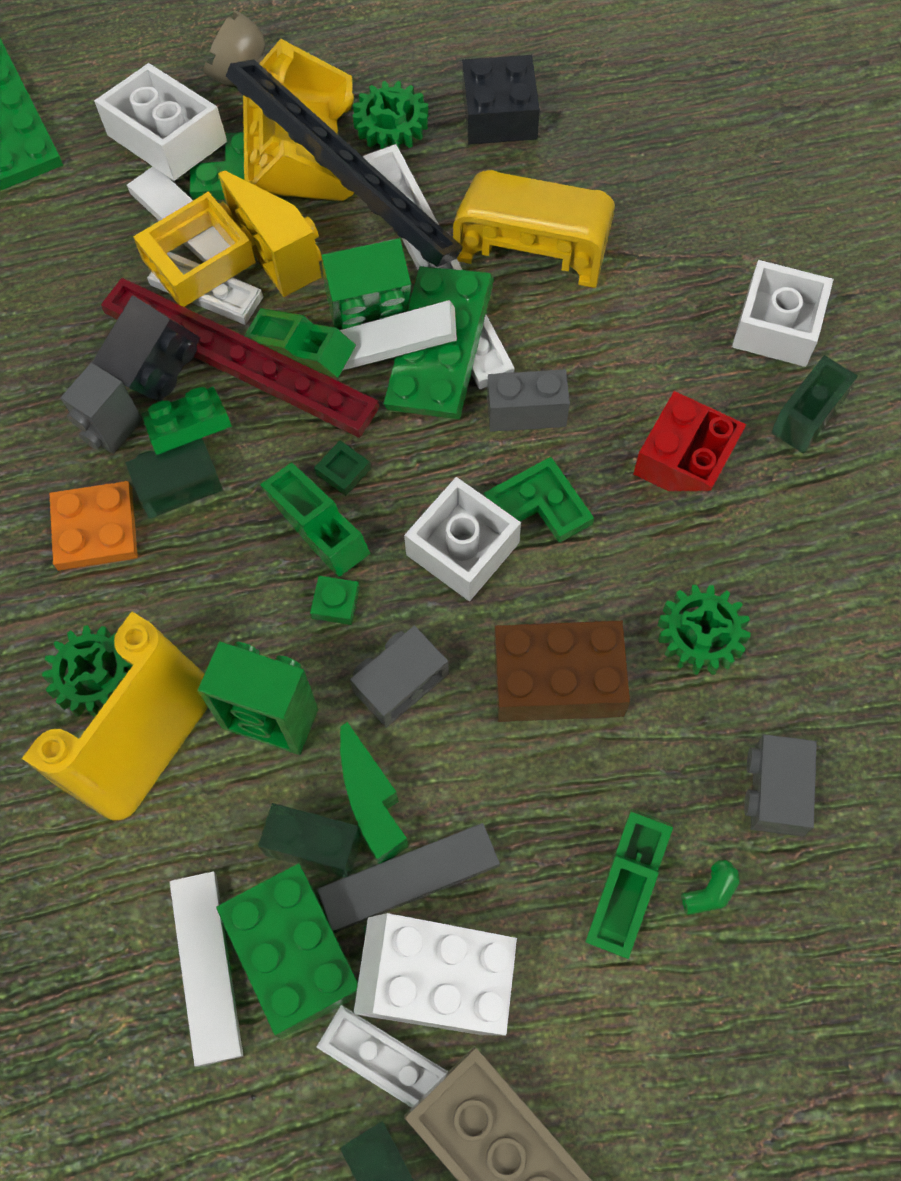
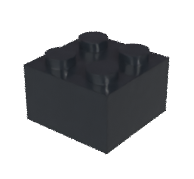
M532 54L462 59V92L468 145L538 140L540 108Z
M132 295L92 363L122 381L126 387L160 402L171 394L176 387L177 376L183 366L193 359L197 351V343L201 337Z

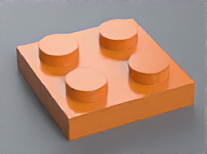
M129 481L49 493L53 565L58 571L138 559L133 492Z

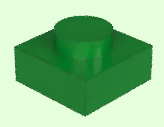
M318 576L310 611L311 618L352 625L360 589L359 582Z

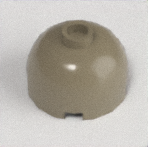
M236 10L233 11L234 19L228 16L209 52L215 56L212 65L208 62H205L204 74L227 86H236L226 77L230 63L252 59L260 63L264 59L263 54L266 45L264 35L258 26Z

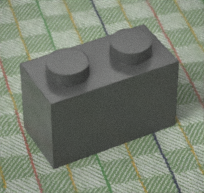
M92 362L60 397L69 411L67 418L81 430L79 433L80 438L96 450L101 446L114 454L142 421L122 381Z
M566 369L488 374L487 405L490 432L566 427L570 405Z
M415 625L406 633L400 631L392 636L385 645L386 650L374 660L367 658L361 662L353 671V677L350 679L355 695L386 728L449 675L448 660Z
M764 734L755 747L749 748L747 772L753 773L752 790L748 789L746 792L744 813L745 816H751L750 830L803 837L814 828L817 741Z

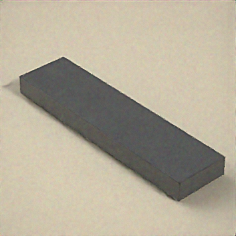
M481 823L318 888V892L333 932L336 933L368 920V917L381 915L500 867V863L485 826Z

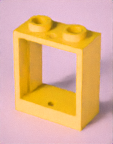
M209 191L133 236L143 262L178 305L183 307L256 263L252 249L255 246V241L251 233L245 226L239 227L234 222L235 219L229 207L224 202L218 203ZM213 226L230 247L183 275L168 257L167 253Z

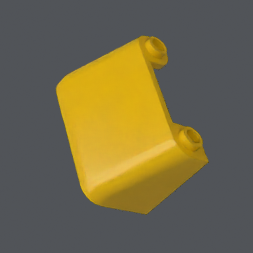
M280 39L259 64L338 134L337 119L343 113H347L354 102L352 76ZM243 95L245 181L273 195L344 201L354 194V192L346 189L341 184V180L329 169L318 164L308 150L301 144L294 142L289 137L288 132L277 122L266 117L263 110L256 103Z
M494 170L479 172L473 178L458 208L453 224V238L463 246L457 260L458 262L471 264L474 254L482 250V255L489 256L492 245L563 259L562 271L569 272L571 267L579 274L578 285L596 288L613 220L614 201L601 190L584 189L499 173Z
M131 612L120 626L114 640L117 653L133 666L81 737L77 738L62 729L48 730L34 741L22 757L25 762L55 786L110 820H123L136 811L208 708L197 691L204 673L156 627L134 612Z

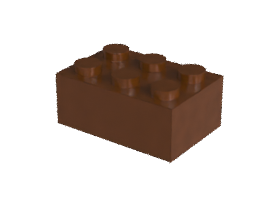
M623 620L495 625L494 654L498 722L625 717L630 704Z

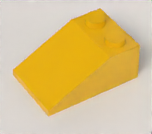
M225 170L218 173L226 205L234 216V222L239 227L245 226L251 233L255 241V246L252 247L254 256L282 296L285 297L322 278L319 265L322 257L315 242L319 235L311 218L308 216L304 218L295 205Z

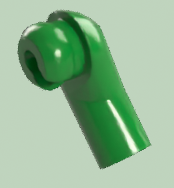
M719 860L713 863L711 866V879L706 888L681 893L682 905L686 915L718 910L727 906L740 882L739 872L730 861Z

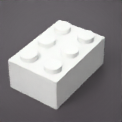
M149 63L94 100L107 135L173 181L227 142L217 106Z
M389 913L368 917L353 1014L471 1034L506 1036L517 938Z

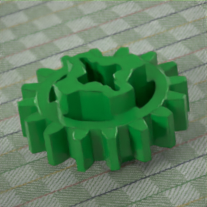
M382 81V88L380 89L373 85L369 86V95L360 92L359 102L353 104L354 129H357L358 138L360 140L367 138L368 147L371 148L378 143L380 144V149H384L396 144L398 149H400V144L404 143L407 147L411 148L413 147L412 138L418 140L423 138V130L428 129V103H424L422 93L414 95V86L410 85L406 89H402L401 81H397L394 87H389L386 81Z
M696 584L692 585L689 596L683 591L678 590L675 594L674 602L667 600L663 612L666 615H660L657 624L658 627L665 629L660 632L658 642L670 644L666 649L665 656H679L680 659L677 667L680 669L687 662L693 664L692 670L695 675H698L702 666H707L711 675L716 674L719 669V663L727 670L731 668L735 661L733 657L741 658L746 650L742 644H747L751 636L750 632L743 630L750 621L749 616H738V612L743 604L736 602L731 605L727 601L730 592L727 590L721 596L714 595V585H709L705 593H700ZM698 607L693 612L686 611L687 609ZM700 625L706 627L707 634L701 632L702 628ZM724 644L727 645L717 652L709 653V650L715 646L722 648Z
M86 625L83 627L82 635L78 637L71 630L68 631L67 637L69 642L64 645L61 642L55 641L53 645L59 652L56 656L47 655L44 659L52 667V669L42 672V677L48 683H51L46 688L47 693L52 698H57L55 702L63 710L70 707V710L78 717L82 715L85 708L95 717L99 712V707L106 703L133 666L117 653L114 645L116 633L111 636V633L105 626H101L97 634H94L92 629ZM117 665L116 674L113 678V668ZM68 666V674L65 676L66 668ZM91 668L95 671L92 674H90L89 672H87V670Z

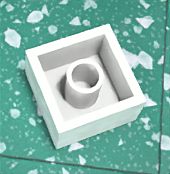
M758 260L732 347L806 367L818 342L834 279Z
M455 477L404 535L406 555L465 599L471 601L519 544L521 522Z

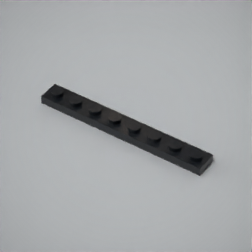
M252 59L230 63L226 77L237 86L238 91L256 103L263 110L266 117L277 122L287 131L289 137L294 142L301 144L308 150L318 164L329 169L339 178L341 184L346 189L360 197L367 204L371 212L381 216L391 225L399 237L412 244L420 252L424 260L439 267L457 259L463 246L257 61Z

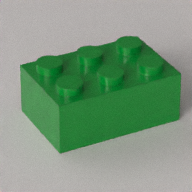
M400 238L321 255L324 288L333 327L343 330L408 311L411 281Z
M219 641L197 691L220 727L232 733L300 756L318 712L315 698L305 671L301 669V664L286 656L277 655L274 660L259 655L260 651L244 642L236 641L234 645Z
M299 863L216 906L276 1037L283 1039L356 998L358 981Z

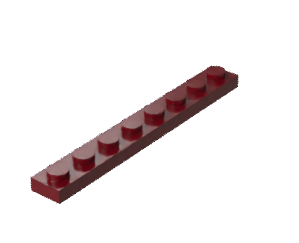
M124 278L118 281L101 304L105 314L118 320L131 296L137 297L201 337L197 343L195 358L358 438L362 436L379 410L378 400Z

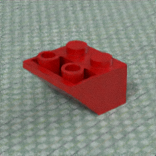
M674 391L639 451L633 475L667 491H711L747 424Z

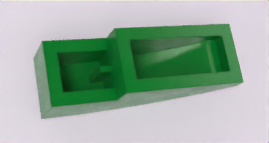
M260 308L245 334V337L324 375L336 378L341 374L356 347L354 342L335 327L313 324L304 315Z
M292 462L260 484L263 491L291 526L338 577L371 554L362 533L339 513L335 502Z
M346 722L340 726V755L344 783L353 814L365 843L377 863L381 864L391 860L409 847L406 836L387 810L399 802L396 790L354 730Z
M630 808L585 943L629 959L673 830L671 823Z

